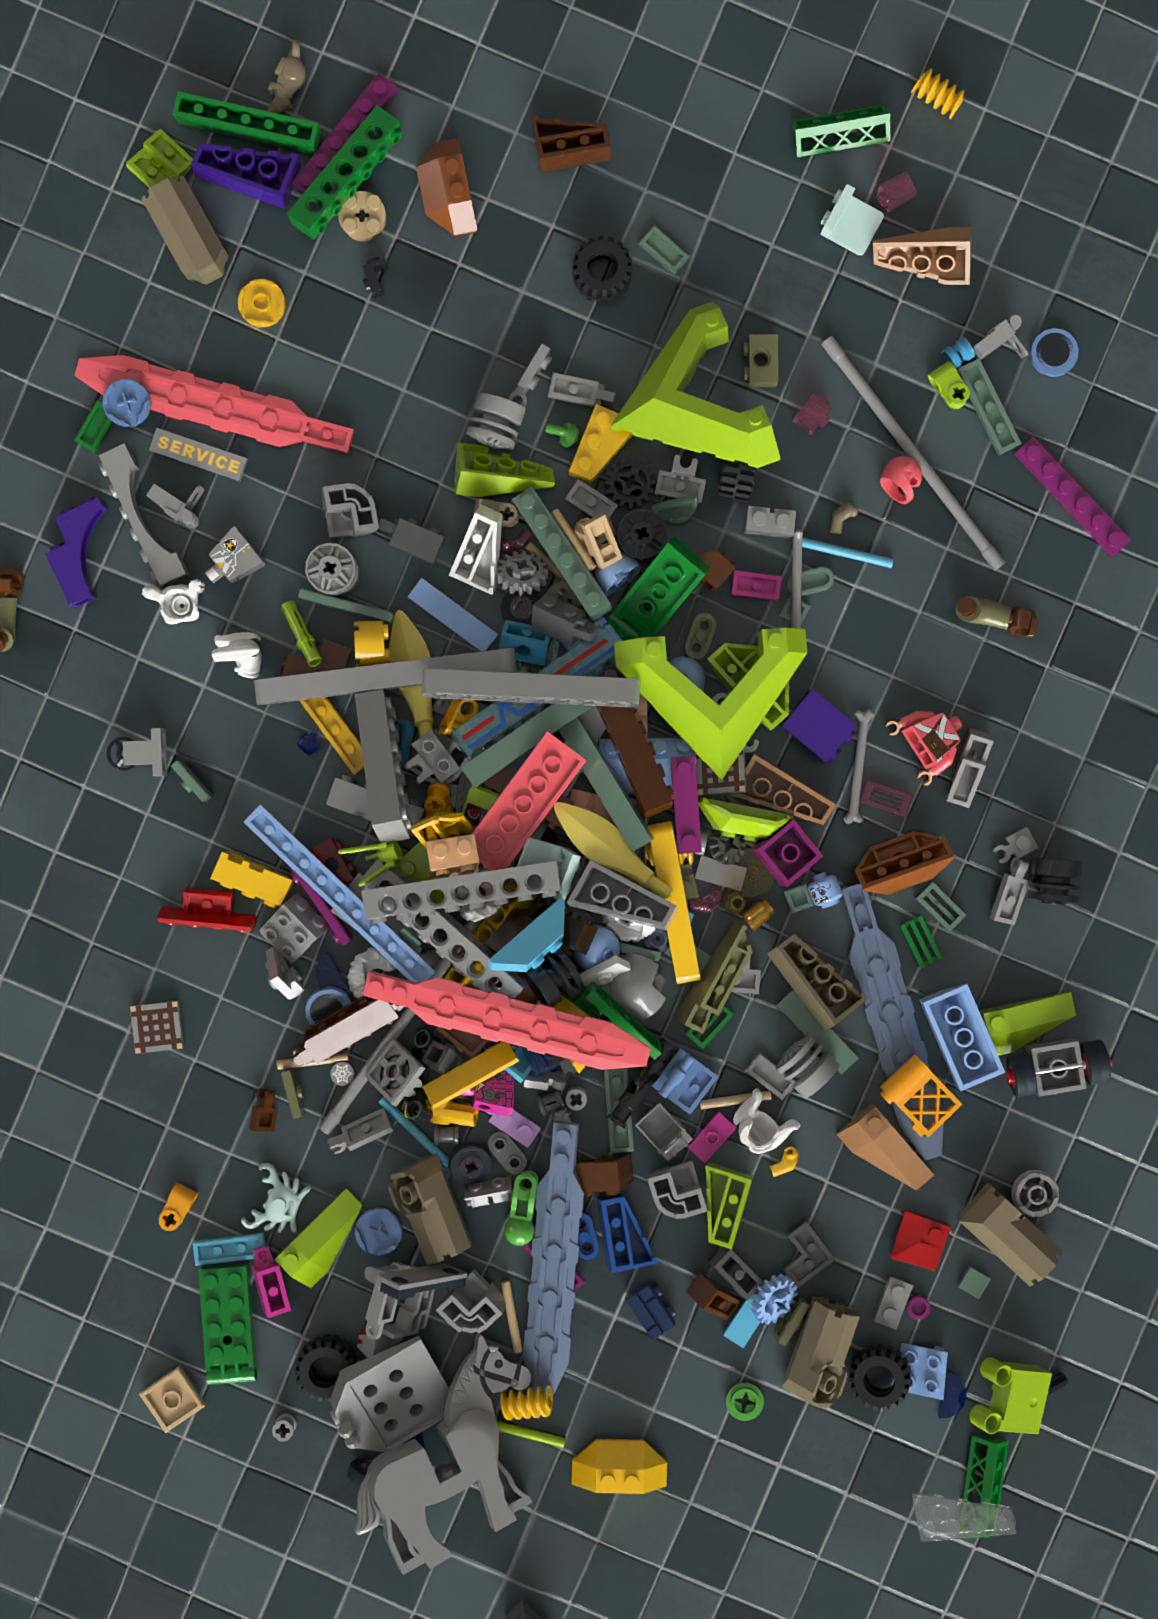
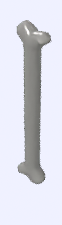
M795 528L792 551L791 628L801 629L803 531Z
M867 709L865 712L860 710L854 712V715L858 718L859 727L850 806L848 813L843 817L846 824H850L853 821L858 823L864 821L858 810L868 723L875 715L871 709Z

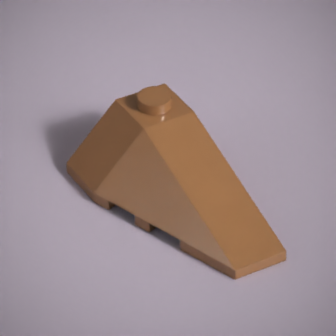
M947 227L873 240L874 265L899 272L908 271L917 274L916 277L923 279L929 277L938 280V283L944 285H970L972 227Z
M873 1103L869 1104L836 1133L852 1153L916 1191L934 1176Z

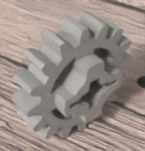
M523 550L522 554L519 555L516 551H513L512 557L506 554L505 561L499 560V566L496 568L498 584H502V589L510 588V594L519 591V596H522L525 591L532 595L533 589L539 592L540 585L546 586V579H548L547 562H543L542 556L535 558V552L526 555V550Z

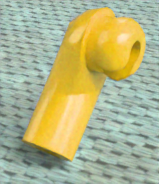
M792 1146L787 1147L784 1150L781 1162L770 1166L773 1177L794 1170L799 1158V1152L796 1148Z

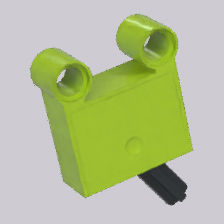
M988 1357L982 1362L980 1372L984 1378L994 1383L992 1385L993 1394L990 1407L988 1408L982 1404L974 1406L970 1412V1421L973 1425L989 1434H995L998 1431L1039 1434L1047 1396L1066 1386L1068 1379L1063 1373H1058L1052 1377L1051 1372L1038 1365L1001 1362L993 1357Z

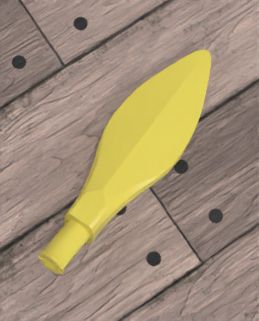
M398 610L395 613L389 644L390 663L431 658L427 644L417 628L403 611ZM422 685L399 688L410 707L415 726L419 729L420 738L430 730L433 732L435 723L432 712V698L422 696Z
M561 802L554 804L555 814L567 836L588 860H592L630 879L665 900L670 896L673 888L654 876L655 872L648 868L635 852L631 851L619 829L596 813Z

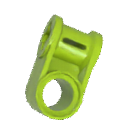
M950 361L945 362L928 374L930 383L950 408L959 409L965 405L970 396V390ZM954 393L956 395L961 393L962 397L954 399L953 395Z

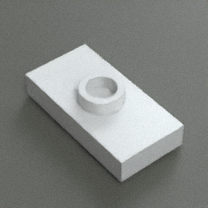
M615 955L579 975L584 986L587 987L593 981L600 986L612 982L613 978L631 970L628 961Z

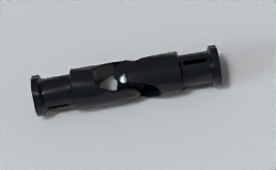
M663 1038L659 1039L662 1043V1054L655 1060L650 1056L647 1066L639 1068L638 1073L633 1077L618 1099L619 1104L612 1114L607 1116L622 1128L626 1127L625 1123L633 1112L637 1111L652 1089L653 1084L667 1067L666 1062L673 1052L678 1050ZM636 1087H640L641 1090L635 1093Z

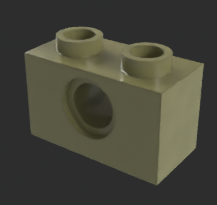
M749 334L747 342H743V357H747V366L743 367V380H748V387H776L778 384V334ZM762 356L766 359L767 364L758 366L754 358Z

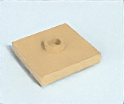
M180 1365L139 1393L165 1433L206 1406L205 1401Z

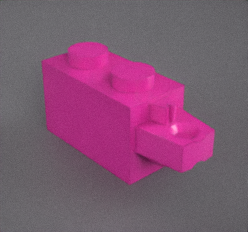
M267 1245L254 1248V1265L251 1267L263 1312L267 1318L291 1311L279 1264L273 1259Z

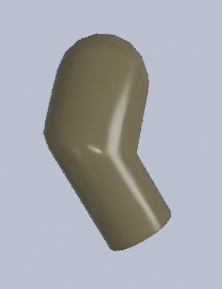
M847 502L834 510L829 532L841 534L843 521L849 517H855L858 514V507L851 502Z

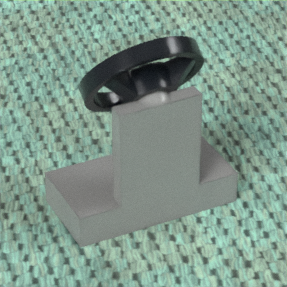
M151 728V740L133 741L127 737H119L108 745L106 755L108 762L113 768L124 771L130 770L136 765L152 764L153 776H168L166 729ZM119 740H126L123 741V745L119 742ZM114 743L118 748L116 753L118 761L116 764L111 758V748ZM122 763H124V765H130L127 768L120 767Z

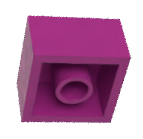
M791 819L770 837L760 840L751 848L778 884L786 887L823 857L794 819Z

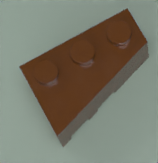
M531 115L541 173L611 161V146L606 124L583 121L572 123L561 121L559 118L548 120Z

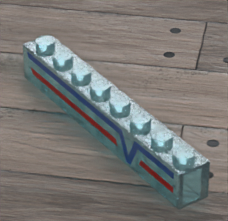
M609 623L598 631V635L591 642L584 640L536 674L592 675V677H597L605 670L604 666L610 662L615 664L614 642L622 640ZM495 701L453 730L451 737L467 760L472 757L475 758L492 743L495 744L506 737L505 735L508 732L516 730L526 723L527 719L532 716L535 717L545 710V707L549 704Z

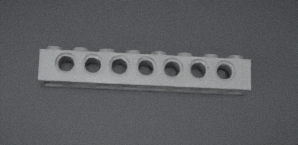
M377 859L375 863L370 867V869L365 873V875L360 879V881H362L367 876H369L370 874L384 866L386 863H381L380 860ZM395 866L387 869L363 885V888L368 890L384 887L385 880L389 881L392 886L414 882ZM416 893L410 894L408 898L411 902V907L418 906L420 903L419 896ZM387 897L383 905L387 910L392 911L395 908L396 902L392 897ZM435 909L436 914L428 915L429 923L421 921L420 912L411 913V918L400 920L405 926L412 927L417 931V936L423 942L434 946L436 953L441 958L452 962L454 969L459 974L469 977L476 989L489 993L494 991L515 999L527 986L528 983L515 971L491 970L488 967L489 959L495 954L448 912L445 913V909ZM438 929L446 931L447 939L439 937ZM456 945L464 947L465 955L457 953ZM474 961L481 962L484 966V970H476L474 967ZM492 977L499 978L502 982V987H496L492 983Z
M557 861L361 890L365 920L372 919V923L375 924L387 922V917L396 916L397 920L411 918V913L420 912L421 916L436 914L435 909L445 908V913L460 911L459 906L469 904V908L474 909L484 907V902L493 901L494 905L508 903V898L518 897V902L533 900V894L542 893V898L557 896L556 891L562 889ZM534 874L539 875L542 879V884L537 889L531 888L528 884L530 876ZM509 878L515 879L518 885L517 889L512 893L507 892L504 888V883ZM484 882H489L493 886V892L489 896H484L480 892V886ZM459 886H465L469 891L468 897L464 900H460L456 896V890ZM437 889L444 893V900L439 904L432 900V893ZM412 893H416L420 898V903L416 907H411L408 904V897ZM387 897H392L396 902L395 908L392 911L384 908L383 903Z

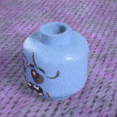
M822 872L812 877L813 882L809 883L808 890L816 906H821L824 909L840 902L839 898H841L843 893L835 875L827 876L826 872Z

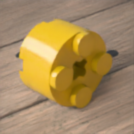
M383 620L354 621L353 627H358V631H354L355 660H360V664H355V667L390 663L389 649H384V640L389 638L388 624L383 625Z

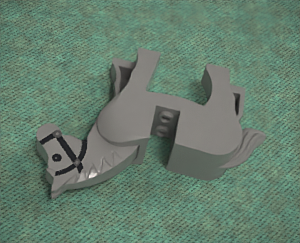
M478 1333L475 1335L474 1349L462 1361L450 1385L445 1403L444 1419L436 1426L451 1462L439 1464L435 1467L434 1471L425 1449L415 1439H412L378 1455L369 1465L366 1477L362 1481L358 1492L357 1517L354 1526L355 1533L361 1535L376 1528L382 1515L383 1535L398 1569L403 1575L424 1563L431 1569L452 1557L449 1549L430 1533L426 1523L425 1506L444 1501L477 1481L489 1525L497 1532L517 1520L514 1514L516 1511L532 1503L530 1496L517 1488L509 1472L498 1461L499 1428L491 1401L493 1393L504 1391L509 1386L516 1390L526 1389L530 1385L531 1374L522 1364L504 1359L498 1351L499 1347L486 1344L483 1336Z

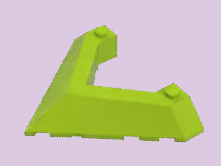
M709 302L690 309L619 412L610 429L618 432L620 430L631 432L633 436L652 441L653 439L659 440L664 444L698 453L703 451L715 454L717 458L732 462L738 460L748 463V466L755 468L781 460L772 425L763 405L738 413L683 392L686 386L689 385L696 371V366L701 357L703 358L706 350L729 342L728 325L718 305L714 302Z
M774 628L760 630L757 633L759 658L718 705L667 661L665 636L614 642L616 668L626 678L640 680V694L649 701L677 734L690 745V748L715 772L720 780L724 778L807 654L806 629Z

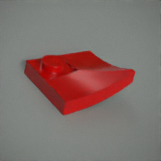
M905 1209L890 1258L936 1271L951 1225Z

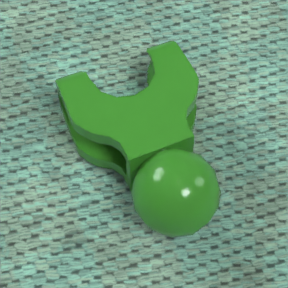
M532 1170L521 1172L515 1180L510 1219L504 1227L506 1239L516 1246H523L529 1243L534 1235L532 1220L539 1176ZM529 1179L532 1187L525 1188L522 1185V1180Z

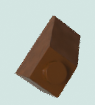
M701 1273L691 1282V1286L686 1291L702 1309L727 1321L742 1303L739 1298Z

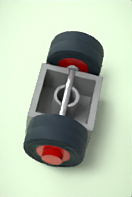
M1073 1038L1025 1045L1026 1052L1009 1054L1006 1058V1080L1010 1084L1015 1097L1034 1094L1045 1096L1086 1089L1085 1080L1089 1085L1108 1083L1111 1080V1058L1102 1040L1083 1042L1080 1046L1079 1041Z

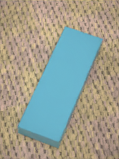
M265 1232L194 1240L192 1243L195 1266L254 1259L253 1249L266 1245Z

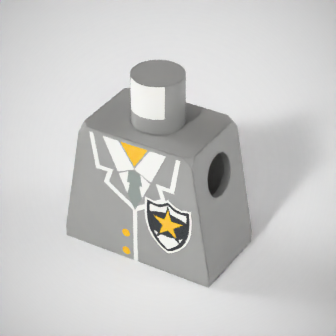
M234 526L209 553L215 564L205 574L213 583L224 575L230 582L234 583L264 567L266 563L240 530Z

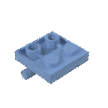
M680 1047L652 1087L659 1091L658 1093L664 1098L667 1097L691 1115L719 1076Z

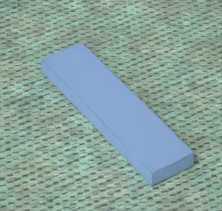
M423 578L419 580L408 595L409 599L481 652L487 651L498 636L496 632Z

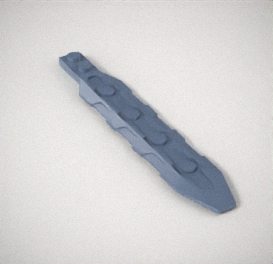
M857 883L841 888L854 932L849 959L861 993H864L869 998L864 1002L866 1006L864 1010L868 1024L872 1027L879 1050L878 1058L881 1068L885 1071L888 1079L914 1054L929 1068L927 1062L928 1054L924 1041H921L913 1014L915 1010L911 997L907 994L901 974V963L895 943L878 928L868 892L863 891L861 884ZM932 1079L924 1085L923 1093H935L936 1086ZM910 1098L904 1106L908 1110H918L919 1098ZM923 1098V1110H934L935 1098ZM940 1098V1100H939V1110H944V1109H943L942 1102H941V1098ZM893 1101L892 1105L898 1125L922 1158L926 1161L942 1156L944 1123L929 1137L925 1134L921 1137L911 1127L914 1122ZM922 1114V1125L927 1129L934 1122V1114Z
M555 1120L553 1123L550 1169L537 1185L536 1228L535 1238L532 1239L531 1284L528 1286V1322L524 1333L523 1359L525 1367L531 1374L530 1386L533 1388L534 1394H536L538 1386H541L543 1393H545L546 1386L550 1385L554 1395L570 1360V1326L572 1309H574L575 1304L574 1280L576 1263H578L580 1246L578 1245L580 1217H582L584 1191L575 1171L579 1123Z

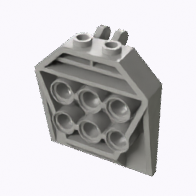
M417 1336L340 1370L330 1398L333 1408L330 1411V1415L336 1425L340 1423L338 1432L345 1439L348 1448L386 1452L444 1419V1409L449 1387L421 1338Z

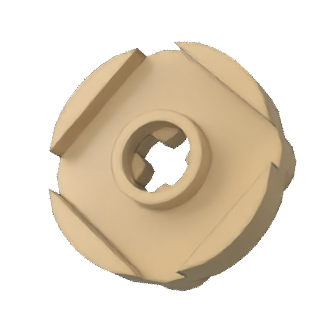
M357 191L352 198H349L344 203L341 212L338 214V219L342 229L349 237L357 241H369L374 239L384 229L387 215L385 207L377 195L366 191ZM360 211H365L366 214H369V217H366L364 222H360V219L356 217Z

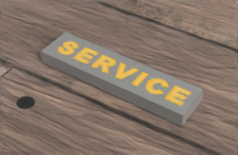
M156 428L149 451L239 482H241L248 461L245 457Z

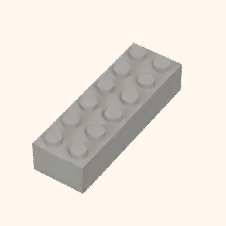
M383 689L354 694L372 827L381 843L410 839L409 830H411L412 820L407 812V808L410 807L409 798L404 791V786L407 785L406 777L400 765L404 762L402 752L398 748V743L401 741L399 730L395 727V722L398 721L396 709L392 705L391 697H386Z

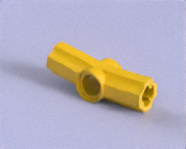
M426 1098L428 1107L433 1111L431 1123L476 1126L479 1110L473 1109L472 1104L453 1102V1099L434 1109L429 1099Z

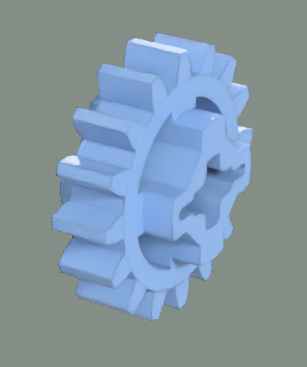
M779 1274L778 1277L772 1275L771 1281L764 1280V1285L757 1288L758 1294L752 1296L755 1301L750 1303V1306L753 1308L751 1313L761 1323L765 1322L767 1325L771 1321L776 1323L778 1317L783 1319L784 1313L786 1314L791 1311L790 1305L796 1302L793 1298L798 1295L795 1291L797 1285L787 1275Z

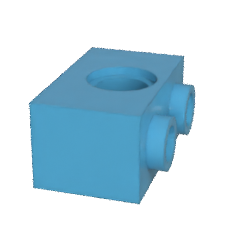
M505 620L499 649L514 648L516 660L545 666L551 637L531 628L529 624Z

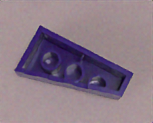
M199 143L191 163L196 178L285 209L293 189L291 183L301 169L299 154L290 153V155L279 154L276 151H268V153L257 152L249 148H244V150L231 149V146Z

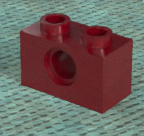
M329 838L309 849L327 868L328 860L331 857L336 858L339 862V867L336 871L331 872L345 885L354 880V874L357 871L351 861L347 862L343 854L338 853V850L344 849L339 839L335 841L334 838Z

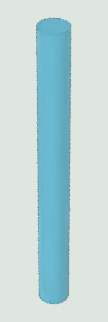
M802 537V547L889 568H892L894 559Z
M384 1096L378 1101L432 1155L438 1154L441 1164L445 1168L449 1166V1157L437 1145H434L396 1106L391 1105Z

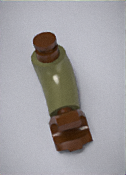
M6 567L0 571V652L9 650L15 642L17 597H12V595H21L24 587L23 573L14 570V568Z
M973 596L962 597L956 604L957 616L967 623L988 625L1006 630L1009 624L1010 634L1028 638L1033 636L1034 631L1038 627L1039 620L1036 618L1035 611L1014 606L1013 613H1011V607Z

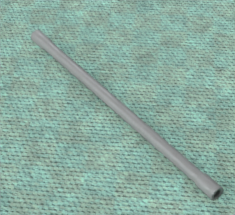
M830 336L821 345L828 355L838 364L906 455L918 462L923 477L981 551L982 556L994 571L1000 568L1006 562L995 547L988 542L848 359L845 351L835 338Z
M485 919L477 922L468 920L464 927L473 934ZM456 945L458 954L463 948L461 945ZM440 958L433 968L436 972L429 979L442 978L452 962L448 959ZM405 1007L337 1104L321 1122L319 1129L322 1132L330 1135L338 1125L345 1111L368 1081L365 1077L366 1073L393 1038L398 1039L416 1014L410 1008Z

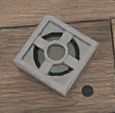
M393 1038L366 1073L365 1077L391 1105L397 1106L404 1096L416 1095L415 1089L422 1087L421 1078L425 1067L398 1040Z

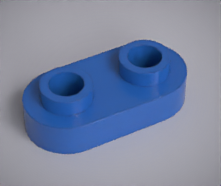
M583 1211L580 1219L585 1221V1225L579 1226V1257L584 1260H590L598 1254L599 1242L591 1216ZM589 1242L592 1246L590 1249H584L583 1244Z

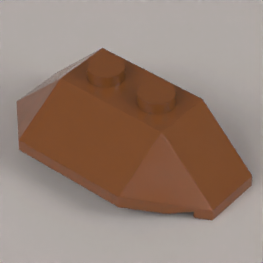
M459 138L435 142L416 166L425 214L454 237L478 232Z
M913 831L869 847L859 865L855 868V873L863 891L889 895L933 879L954 859V854L945 837Z

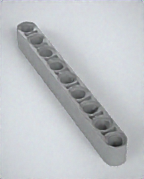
M426 669L423 670L422 696L441 699L637 707L640 702V680L613 677Z

